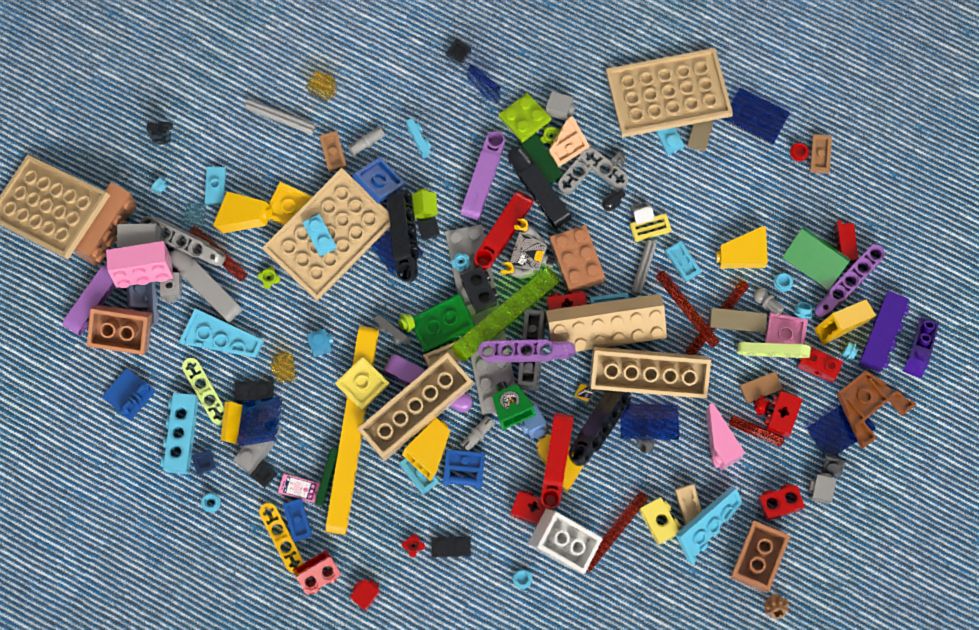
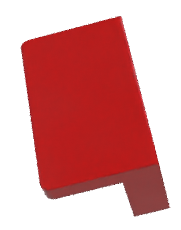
M837 220L834 225L837 250L851 259L850 262L857 261L859 258L854 223L842 224L841 220Z

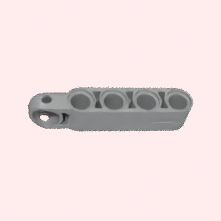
M145 216L140 221V224H150L153 221L154 224L160 227L161 241L193 257H198L215 266H221L226 259L223 251L159 217ZM167 228H168L169 231H170V234H169L168 237H167L166 234H165ZM183 236L186 238L185 245L181 242ZM199 244L202 246L201 253L197 250Z
M174 249L170 252L172 267L227 323H230L243 311L187 253L179 249Z

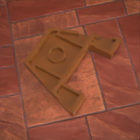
M866 370L837 393V397L862 450L877 438L864 423L873 413L888 401L901 416L917 405L914 401L904 398L902 393L887 387L885 382Z

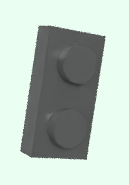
M377 314L374 318V321L378 323L376 327L384 333L387 331L391 333V339L397 344L404 343L408 345L412 340L383 316Z

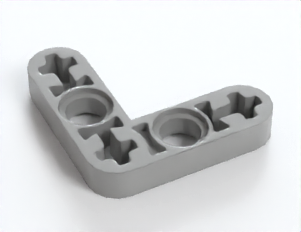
M588 148L582 152L561 177L558 189L564 195L571 194L592 170L612 187L621 190L628 184V175L619 167L613 166L614 164L598 151ZM586 155H594L593 159L598 162L596 167H594L595 162L593 160L587 161ZM606 164L610 167V171L602 173L599 169L600 166ZM581 167L584 173L581 176H576L573 173L574 168ZM571 176L573 180L570 183V188L564 189L563 182L568 183ZM614 176L617 178L623 177L624 183L619 182L617 184Z

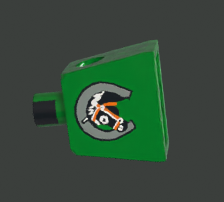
M505 381L499 382L496 385L498 392L493 394L492 398L502 431L536 416L533 404L518 385L508 387Z

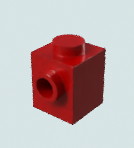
M365 579L362 582L358 581L352 588L354 592L349 598L364 611H367L381 594L378 590L380 586L371 579L369 582Z

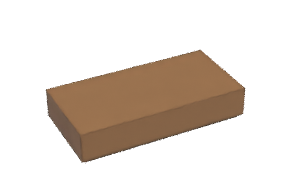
M776 371L739 386L746 404L760 399L761 395L767 397L783 390Z

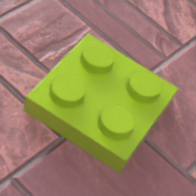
M528 93L498 114L499 119L522 143L551 121L550 115Z

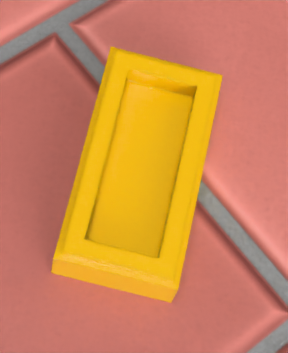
M225 402L221 431L222 441L234 444L240 443L244 405Z

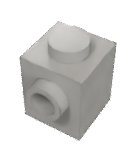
M552 91L546 105V112L551 117L566 121L569 116L574 115L576 109L573 97Z
M179 272L173 273V279L160 282V296L166 302L173 303L177 302L178 299H182V277Z
M827 473L816 475L814 479H811L809 490L812 491L810 500L830 504L833 500L837 479L832 478V475Z

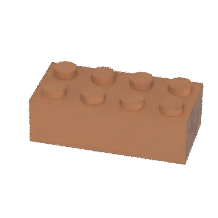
M110 182L105 190L110 197L74 250L78 257L94 266L102 263L106 256V250L114 245L118 224H126L129 215H133L136 210L137 203L131 193Z

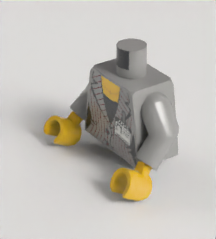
M518 219L521 222V227L514 225V228L522 230V232H519L510 262L502 263V265L506 266L507 270H501V274L509 273V275L516 278L525 279L539 274L542 266L553 269L556 258L546 255L547 245L545 240L528 225L525 219Z

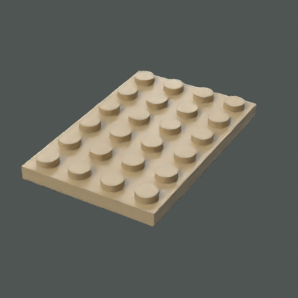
M715 48L606 69L622 138L731 117L733 115Z
M27 155L0 195V226L68 260L110 195Z
M341 168L262 247V250L318 301L390 228L389 212L382 205L378 204ZM320 214L337 246V249L319 257L302 222Z

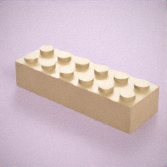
M661 294L546 311L549 341H569L575 345L576 352L592 350L593 347H612L667 338L665 309Z
M593 347L589 386L591 389L707 399L711 359L708 356Z
M446 353L358 428V431L378 455L386 461L473 387V381L454 359Z

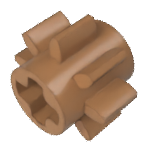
M773 594L768 597L767 601H764L766 615L771 614L772 619H780L785 616L786 612H789L787 598L782 599L780 594Z

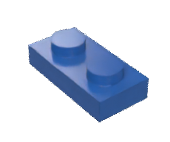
M302 499L283 504L293 542L313 537Z

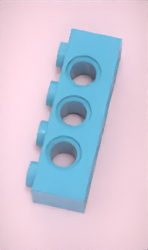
M173 393V398L169 399L168 409L171 410L170 417L166 419L168 435L164 437L163 447L166 450L165 455L161 457V467H163L166 473L189 475L199 403L197 395ZM186 411L184 418H177L178 412ZM177 430H184V434L182 437H175V432ZM180 448L181 454L178 457H173V450Z

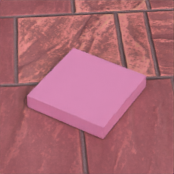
M770 312L765 343L804 344L808 319L784 314L776 315Z

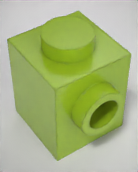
M419 189L416 193L411 194L415 218L428 219L438 215L436 193L429 192L428 189Z

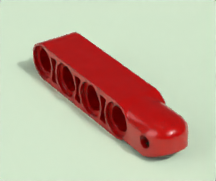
M516 191L477 250L474 257V264L477 268L482 267L483 270H487L493 265L515 233L514 225L521 224L518 219L525 218L534 203V199L520 191Z
M554 413L541 494V503L547 509L557 508L561 501L574 415Z

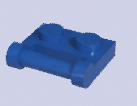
M446 449L443 485H469L482 489L485 453ZM450 470L477 473V479L450 476Z

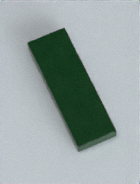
M536 133L523 143L518 139L521 147L526 151L530 159L534 161L550 185L561 179L563 173Z
M330 448L316 496L315 504L319 508H324L336 467L338 449Z

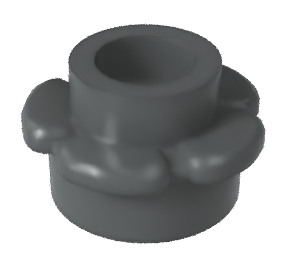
M618 151L610 159L614 164L613 166L620 167L626 161L624 158L626 153L623 154L621 151Z
M642 435L637 440L639 450L644 454L653 452L652 447L655 445L653 439L650 436Z

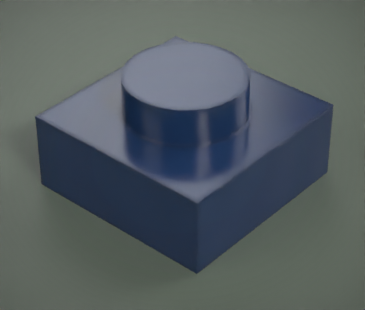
M211 450L192 455L198 475L217 469Z

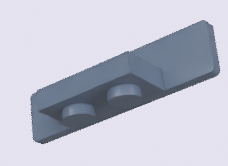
M157 281L149 282L146 285H130L127 287L128 308L146 309V312L153 313L151 325L153 327L159 320V312L157 311L158 294L155 286Z

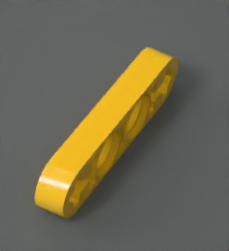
M266 503L260 508V516L286 568L294 574V567L290 568L292 564L290 558L288 557L285 560V557L292 555L296 562L300 561L298 566L304 563L277 508L271 503ZM265 509H274L272 516L274 519L278 517L279 520L271 522L267 515L264 516V513H266ZM279 524L283 527L280 535L272 533L274 525ZM283 542L291 543L292 547L289 552L281 551V544Z

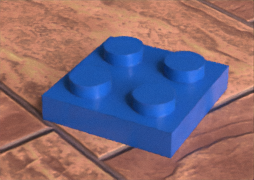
M381 157L353 175L358 184L378 204L385 200L389 194L397 192L405 185V182Z

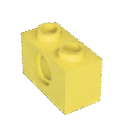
M662 498L645 505L639 510L657 545L675 537V534L681 528L676 518L673 519L669 513L671 508L668 502H663ZM663 516L667 522L665 525H659L656 522V518Z

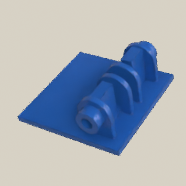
M126 368L103 394L102 398L131 421L156 391Z

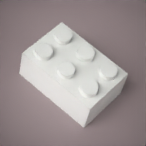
M546 509L528 544L569 568L585 574L602 538L561 514Z

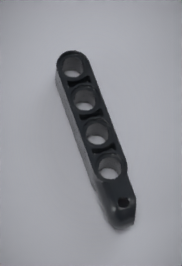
M520 147L512 148L508 153L509 164L551 225L557 229L563 223L571 220L572 217L526 151Z
M404 189L389 194L387 201L396 273L400 280L413 282L418 276L417 259L419 251L413 199L410 191Z
M610 390L605 392L569 449V458L574 465H585L594 452H597L602 447L631 401L630 392Z

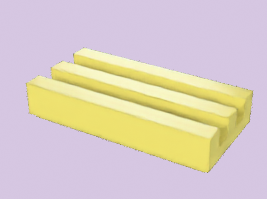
M666 213L654 216V220L645 223H630L635 242L672 231ZM664 219V222L658 223L637 230L635 228L641 225H645L648 223ZM666 226V228L660 229L638 236V234Z

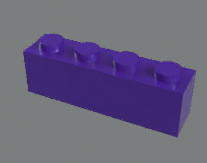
M887 291L864 347L859 365L879 373L883 368L887 369L891 359L888 357L890 350L894 351L897 340H894L897 333H901L904 325L901 322L903 316L906 317L910 310L908 305L910 299Z

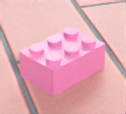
M164 241L106 250L108 272L116 288H127L130 285H146L149 282H165L168 279H173L172 260Z

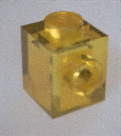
M316 70L307 84L308 92L325 102H328L337 93L335 78L327 73L324 75Z
M283 352L273 357L274 363H271L272 374L276 375L277 382L297 381L293 354Z

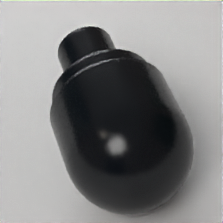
M620 190L618 193L613 192L602 200L603 209L613 211L621 203V199L626 196L625 192Z

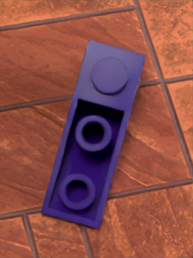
M920 318L903 372L922 378L929 364L939 323Z

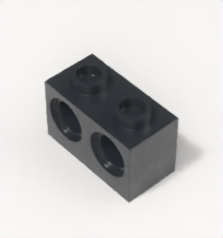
M482 267L460 275L462 285L476 314L497 305L499 296L495 287L491 288L489 284L491 278L487 270L483 271ZM473 278H480L482 282L475 285L471 282ZM486 294L490 299L482 302L479 297Z

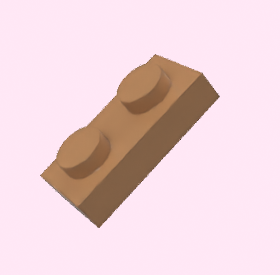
M338 132L320 135L319 138L328 171L333 172L341 168H347Z
M813 134L810 172L829 174L832 136Z

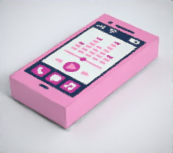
M283 474L278 493L315 503L320 484Z

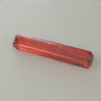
M735 415L729 421L730 426L778 447H781L785 440L783 436Z

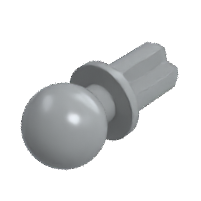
M757 289L754 292L753 298L755 302L763 304L764 309L768 308L776 315L783 312L784 306L777 302L773 295L769 296L765 289Z

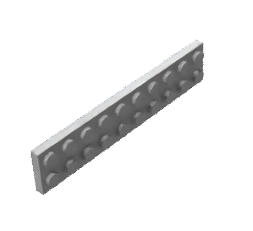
M481 224L445 231L451 265L455 254L465 253L469 256L470 266L468 269L457 271L453 266L452 269L457 294L460 293L477 327L467 332L466 338L483 416L497 413L492 395L498 392L496 385L499 382L505 381L508 387L516 384L511 362L488 363L481 358L478 351L480 344L484 341H506L498 299L496 306L476 314L460 280V275L477 268L474 264V257L485 239ZM490 267L489 269H487V272L491 278L489 284L491 288H494L495 283L493 279L492 269ZM476 277L471 282L478 285L482 280ZM483 294L479 297V299L482 302H486L490 299V297L486 294ZM487 348L484 351V355L492 354L493 349ZM508 348L504 349V355H509Z

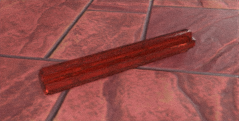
M198 226L191 227L189 233L223 251ZM223 251L226 259L222 266L238 281H243L248 275L247 272Z

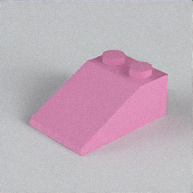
M711 403L706 411L710 455L712 456L710 460L715 468L719 467L722 471L740 460L745 452L715 405Z

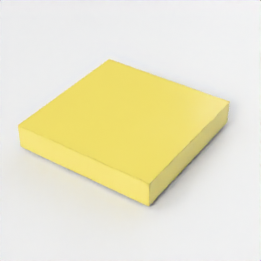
M362 356L335 382V385L363 411L390 383Z

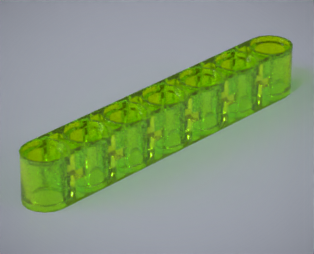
M549 267L545 268L454 343L451 349L462 362H465L478 351L482 342L491 341L525 312V309L528 310L556 287L560 280Z

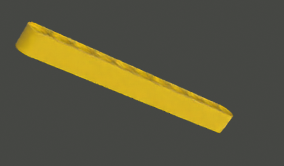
M359 326L353 365L363 356L374 366L379 334L378 328ZM348 397L326 523V532L346 535L362 440V435L358 428L365 422L367 409L366 407L361 411Z

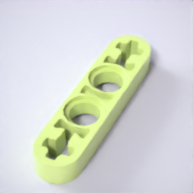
M740 342L737 347V354L761 357L809 358L811 347L804 344Z
M194 358L186 359L182 364L185 375L211 421L215 425L221 426L223 419L220 421L219 419H214L216 414L213 408L216 407L220 414L224 413L222 402L199 362ZM189 363H192V365L196 364L194 369L198 375L194 376L191 370H187ZM204 379L206 381L205 387L197 388L195 385L196 381ZM207 395L215 397L213 404L207 405L205 403Z

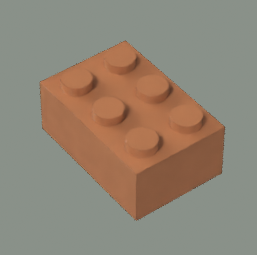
M586 225L550 237L549 243L568 294L571 291H582L604 283L605 275Z
M96 304L90 309L87 347L144 355L149 350L153 313Z
M753 521L730 579L768 593L791 536Z

